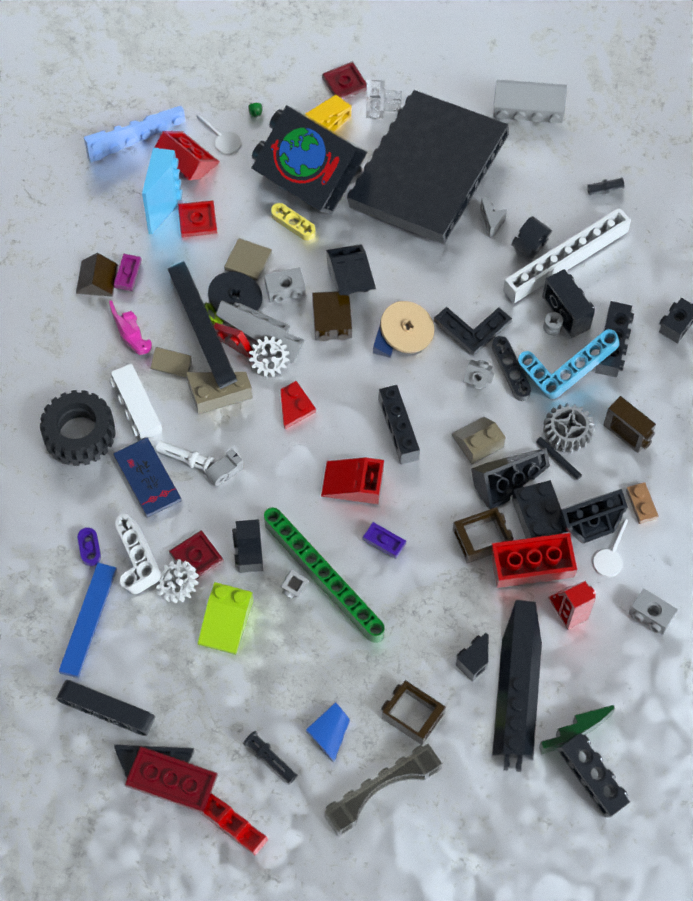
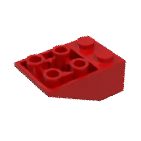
M363 457L327 461L321 497L379 505L384 460Z

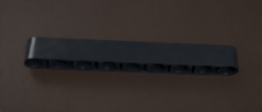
M185 261L167 268L219 388L223 389L237 382L238 380Z

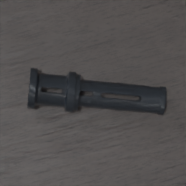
M253 731L244 740L243 745L248 746L256 754L257 758H262L289 785L298 777V774L271 750L270 744L265 743L258 736L257 731ZM273 760H275V761L285 770V772H283V771L273 762Z

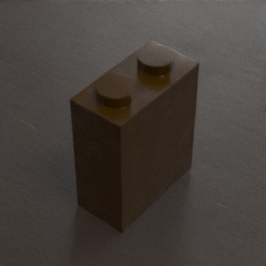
M338 291L312 293L315 340L328 341L330 339L346 340L352 338L350 296L339 295Z

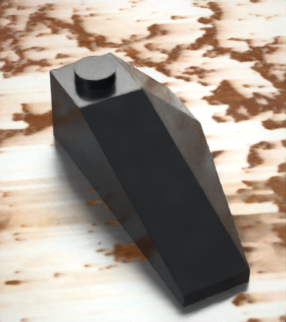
M547 448L487 462L471 469L474 487L488 509L507 503L513 495V490L522 488L526 483L534 480L550 467Z

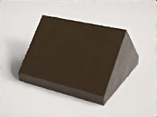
M98 252L82 260L76 294L113 297L118 264Z

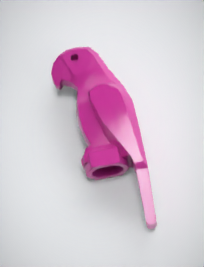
M109 301L113 319L122 341L139 355L148 353L152 348V342L150 339H142L140 328L136 323L137 316L132 311L122 313L119 316L113 301Z

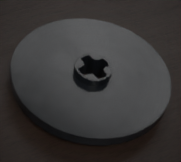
M240 272L221 273L211 281L208 288V300L216 312L221 301L231 305L240 303L256 311L260 309L263 296L259 285L251 277Z

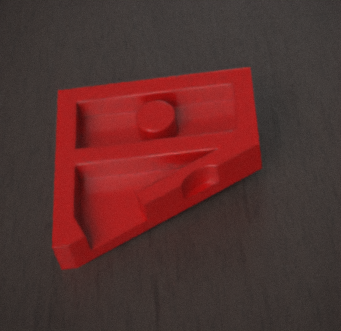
M219 323L213 325L222 343L249 359L253 358V355L249 352L254 350L241 330Z
M297 381L280 389L285 429L316 413L315 406Z

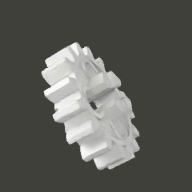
M265 336L263 342L258 339L259 345L253 344L252 346L255 350L249 352L253 355V358H250L249 361L255 362L252 368H259L257 373L261 374L264 372L265 377L268 376V373H271L272 377H275V372L282 374L280 369H287L285 362H290L286 358V356L290 355V352L284 351L287 345L281 346V339L275 342L274 336H272L271 340ZM266 345H271L270 353L272 355H276L277 352L282 353L281 358H276L275 356L271 358L275 364L273 369L268 368L270 362L267 358H264L261 362L257 360L260 355L268 356V352L265 350Z
M178 560L177 564L171 561V566L164 565L165 571H160L162 576L158 581L160 584L156 588L160 590L159 595L168 602L177 603L178 600L184 602L185 596L191 598L190 592H196V589L193 587L199 584L195 580L199 575L195 573L196 569L187 561L182 562Z

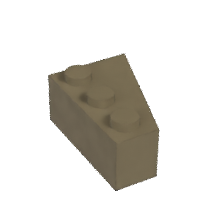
M186 372L187 382L198 414L252 399V387L247 373L234 372L238 381L220 389L212 372Z

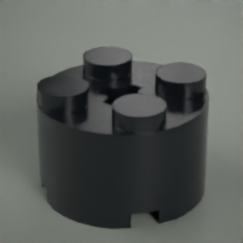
M532 216L520 228L519 238L515 236L511 246L533 260L539 252L538 249L546 245L549 240L548 237L553 230Z

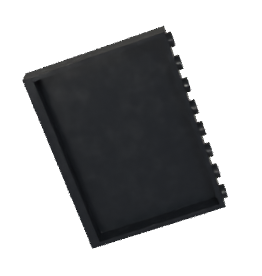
M413 90L411 95L406 98L403 108L398 111L395 121L390 124L389 131L382 137L378 149L374 150L370 162L365 164L363 173L357 177L355 186L349 190L347 194L349 208L445 245L509 136V125Z

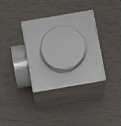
M290 570L280 586L284 589L282 593L291 599L293 596L299 597L309 580Z

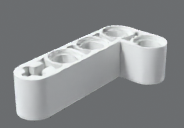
M121 514L117 517L115 526L134 567L121 575L120 584L130 593L138 594L157 583L161 577V572L139 524L129 515Z

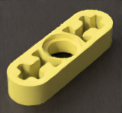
M282 203L272 206L271 216L276 222L303 240H312L315 237L316 232L313 223ZM290 219H296L298 220V223L295 225H291L288 221Z

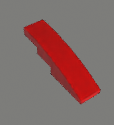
M211 793L202 815L256 856L269 840L267 836L253 827L248 820L236 813L231 806Z

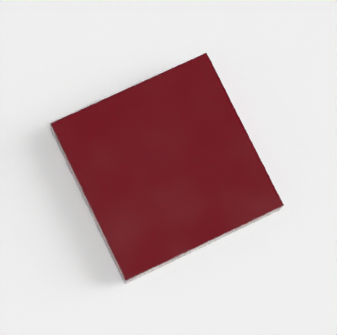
M353 61L322 74V78L333 96L337 95L343 100L365 92L369 88Z
M202 530L169 551V554L176 563L178 560L182 562L187 561L196 569L195 573L199 577L195 580L224 562L222 556Z

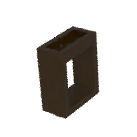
M620 396L608 408L603 426L639 453L642 449L646 450L651 445V439L655 435L656 423Z
M497 507L453 523L452 530L467 563L492 555V545L474 550L467 535V529L493 521L502 542L514 540L511 530H507L505 526L504 514L500 513Z
M405 680L402 685L398 684L392 693L394 695L390 701L386 700L381 708L383 711L382 719L423 745L445 714L446 706ZM405 694L410 695L433 711L419 732L391 715Z

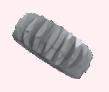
M568 403L565 404V407L559 404L557 409L553 407L551 413H547L543 423L545 439H549V445L555 444V450L561 447L562 452L565 449H568L570 453L573 452V449L578 452L581 447L585 449L587 443L591 442V437L594 436L595 425L592 423L593 418L588 417L589 412H582L583 407L578 409L576 404H573L572 407H569ZM569 423H570V424H571V425H570V428H571V429L569 430V433H567V430H568L567 427H568V425H569Z

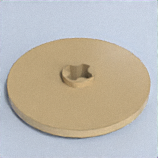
M399 301L387 307L382 314L380 320L381 333L386 342L394 349L403 353H417L424 350L432 341L434 324L429 313L420 305L409 301ZM406 324L409 325V326H408V327L410 328L409 330L406 329V326H405Z

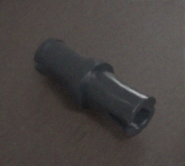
M622 177L587 184L589 196L603 192L607 194L609 191L625 188Z

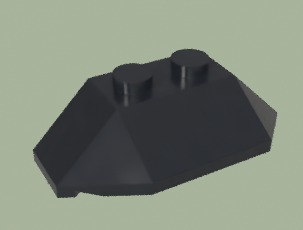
M622 489L567 506L559 511L565 529L583 544L614 533L628 506Z

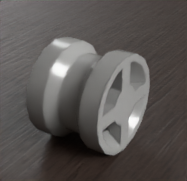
M557 312L548 313L544 320L543 329L549 335H556L562 329L563 317Z

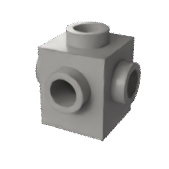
M471 360L463 382L469 383L477 389L485 388L488 383H492L494 373L491 371L493 366H490L488 362L483 360Z

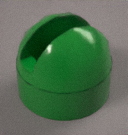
M251 103L248 105L249 113L252 117L262 114L261 103Z

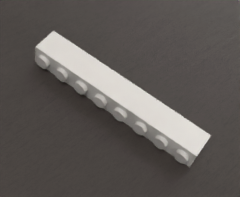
M618 208L506 278L503 287L504 293L513 303H516L545 285L547 277L563 269L567 271L626 234L631 220Z

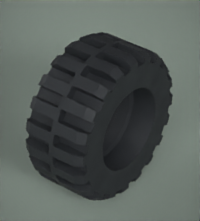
M72 390L69 394H66V392L60 394L61 397L58 399L57 397L51 400L52 404L46 405L44 408L45 413H42L40 418V431L49 454H52L53 458L57 461L61 459L63 464L69 465V463H73V466H80V463L88 465L92 460L95 462L100 460V455H106L109 452L108 447H112L114 443L113 438H115L116 434L110 407L107 406L106 401L103 398L99 399L95 393L90 395L85 390H82L81 393L77 392V390ZM74 418H88L96 423L94 429L82 438L71 439L60 433L62 427Z

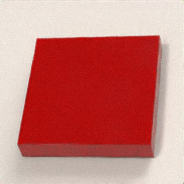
M214 200L178 204L181 238L217 234Z

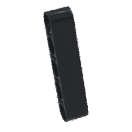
M70 680L64 681L56 697L64 705L142 736L148 735L156 718L155 715L146 710Z

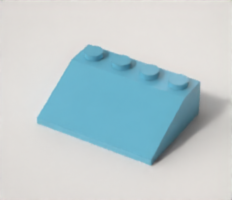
M153 148L142 191L149 234H153L177 207L178 200L182 199L181 179H179L180 169H177L178 158H176L174 150Z

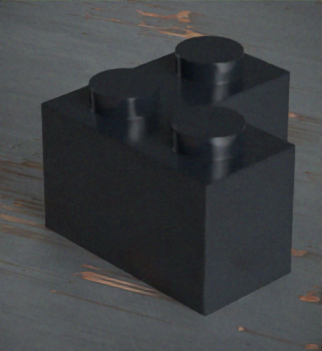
M259 519L235 521L236 528L232 529L234 548H238V554L234 555L235 566H239L240 573L263 571Z

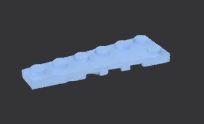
M180 105L147 116L141 122L131 121L125 127L116 126L113 131L107 133L100 131L85 136L84 141L88 159L91 163L101 160L105 156L117 153L123 148L132 146L141 140L148 139L159 132L181 124L185 121L182 106Z

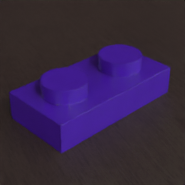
M372 522L363 536V541L397 559L406 545V540Z

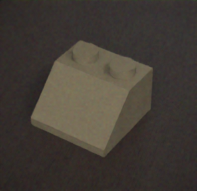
M482 417L452 433V437L471 465L504 448L506 439L498 425L486 417Z

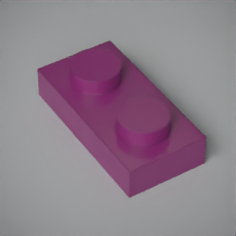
M123 254L114 282L115 288L133 291L142 262L141 257Z

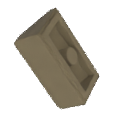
M156 347L151 369L187 378L186 372L190 370L192 357L187 354Z

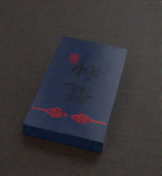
M148 437L113 453L116 462L147 518L182 501Z

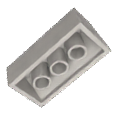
M497 80L493 118L563 123L567 85Z

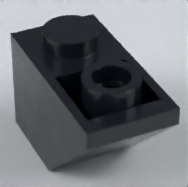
M484 633L482 636H476L468 649L463 648L456 655V666L472 682L488 666L489 635L487 633Z

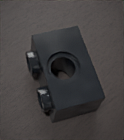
M682 297L677 303L674 302L671 305L668 316L664 315L659 322L661 325L659 333L677 344L693 324V304Z

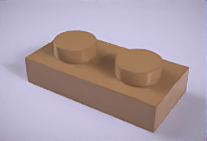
M646 483L627 487L626 492L639 524L658 519L659 516Z

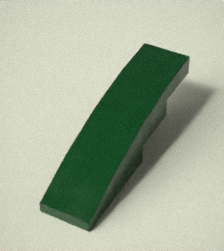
M614 705L575 715L572 725L558 728L555 738L541 741L539 746L541 755L555 751L556 748L575 734L582 733V735H587L598 728L613 714L615 710Z

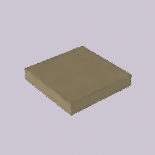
M238 238L224 266V270L240 272L248 275L255 281H259L272 254V249Z

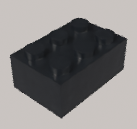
M563 269L547 277L542 298L552 312L562 315V326L569 336L574 338L590 330L595 307L586 299L583 290L575 284L573 276Z
M551 480L513 490L512 502L526 539L569 533L565 529L559 511L561 506Z

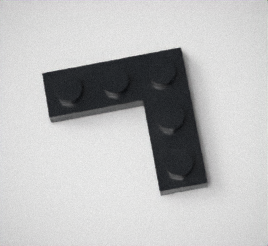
M446 307L434 317V322L474 356L512 322V318L498 307L476 328L472 329Z

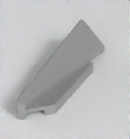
M224 301L220 302L216 313L217 316L256 341L260 339L263 342L265 336L269 340L274 336L275 342L281 339V346L287 345L284 351L290 352V355L286 356V358L291 363L295 361L305 340L289 334L290 325L240 303L231 305Z

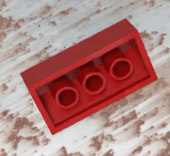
M570 533L492 543L493 571L497 588L574 578L576 575L577 565Z

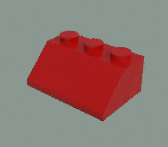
M163 131L154 147L174 150L175 156L178 158L177 169H180V172L188 180L203 178L220 162L183 131Z

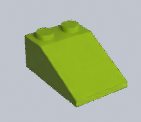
M214 582L208 599L198 645L236 655L254 601L253 592Z

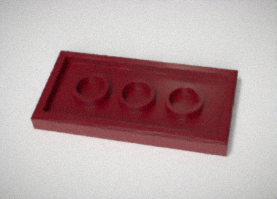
M140 746L124 785L130 789L203 814L218 778V773Z

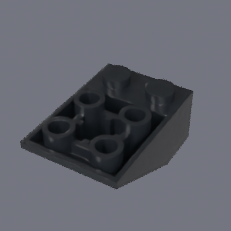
M362 244L326 250L328 271L339 295H350L356 292H368L376 289L367 254Z

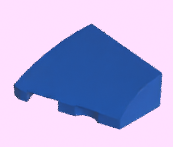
M335 702L306 729V733L320 746V749L332 762L336 760L350 719Z

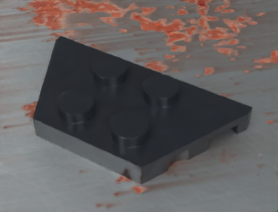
M114 745L127 778L140 746ZM141 746L189 763L195 751L194 748Z

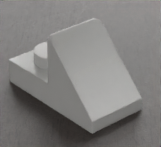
M489 197L481 198L480 209L489 238H491L505 221L507 209L495 211L494 204L490 203Z

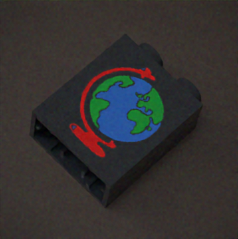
M286 105L284 110L278 109L273 114L269 123L272 131L266 142L262 140L254 148L252 159L255 162L251 169L317 210L332 215L368 152L301 111Z

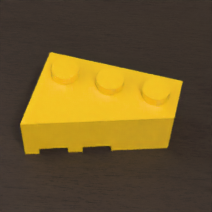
M334 95L305 114L335 132L351 117L352 106L339 96Z

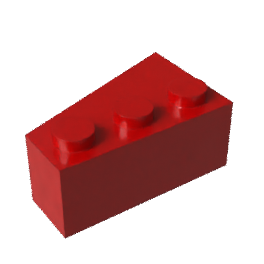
M584 581L566 587L548 596L569 630L589 619L596 599V592L592 586H588L587 582Z

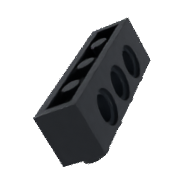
M610 301L604 331L609 329L615 331L620 344L611 353L615 356L609 355L596 366L595 373L617 377L618 372L623 371L625 360H622V355L626 356L628 348L625 340L630 338L631 329L628 328V325L633 323L634 313H631L633 305ZM610 337L605 342L612 343L614 340Z
M397 384L379 389L378 400L400 464L419 460L420 448Z
M582 733L575 734L556 748V750L605 818L612 817L630 803L627 798L628 793L623 787H619L615 781L614 773L604 766L602 756L592 749L589 738L586 735H582ZM580 751L586 755L585 762L579 759ZM593 768L598 772L596 780L591 776ZM605 786L610 789L609 797L605 796L603 792Z

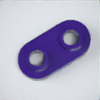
M86 527L81 529L77 536L80 555L85 565L95 566L101 560L98 536L94 529ZM88 537L92 538V539H91L90 541H88V542L85 541V539L88 538ZM90 555L95 556L93 559H88Z

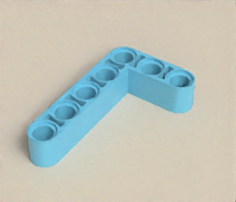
M605 330L553 374L530 351L522 352L519 355L518 362L524 372L547 398L556 399L613 353L620 343L615 331ZM610 337L614 338L612 343L605 342ZM593 350H600L598 355H591ZM532 359L529 365H524L525 360ZM581 361L585 362V365L583 367H576L577 363ZM544 372L543 377L535 378L537 373ZM564 374H571L569 379H562ZM549 386H556V389L554 391H547Z

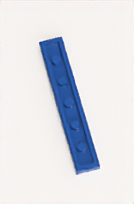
M97 563L59 668L60 674L79 678L116 575V567Z

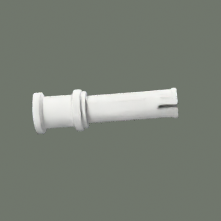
M162 440L156 446V452L186 462L189 467L202 469L204 473L214 462V458L211 456L209 458L200 455L198 451L189 452Z

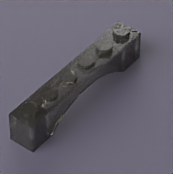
M429 744L425 746L419 745L412 751L413 754L407 758L405 756L399 758L395 762L396 765L390 769L388 767L382 769L373 780L369 778L356 791H348L341 801H334L327 805L324 817L336 835L339 837L356 826L358 817L365 804L381 789L390 784L405 780L425 781L442 769V762Z

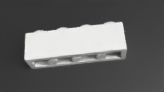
M132 363L112 371L111 386L113 390L117 389L119 393L117 398L120 405H124L126 408L124 413L127 420H132L133 425L131 427L134 435H139L140 440L163 433L161 423Z

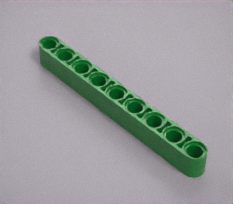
M274 507L268 508L264 512V523L267 530L370 642L379 643L382 641L385 632L383 622L279 509ZM271 517L277 518L276 521H269L268 519ZM283 531L290 532L288 535L281 534V532ZM299 544L303 547L300 549H295L294 545ZM309 558L315 559V562L309 563L306 560ZM326 572L328 575L321 577L319 573ZM334 586H339L341 589L339 591H334L331 588ZM352 600L354 604L346 605L344 602ZM360 614H364L367 616V618L362 620L359 619L357 616ZM377 628L381 632L378 634H373L371 630Z

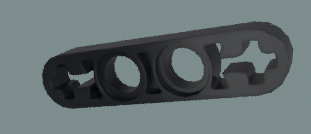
M504 336L495 337L492 343V350L514 397L519 401L528 400L531 394V387L509 340ZM498 343H500L501 345H504V347H503V351H504V352H503V353H502L501 347H500V346H497ZM509 357L513 362L505 364L503 358ZM518 373L520 378L514 380L510 377V374ZM519 384H521V389H522L523 391H526L525 394H523L522 392H519V389H520Z

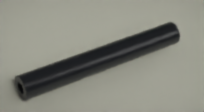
M542 437L537 439L536 443L541 448H547L548 454L576 480L582 477V474Z

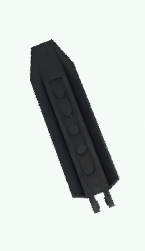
M515 601L501 644L492 756H504L503 770L508 771L510 767L509 757H517L516 772H521L523 757L532 761L534 757L542 641L536 602Z

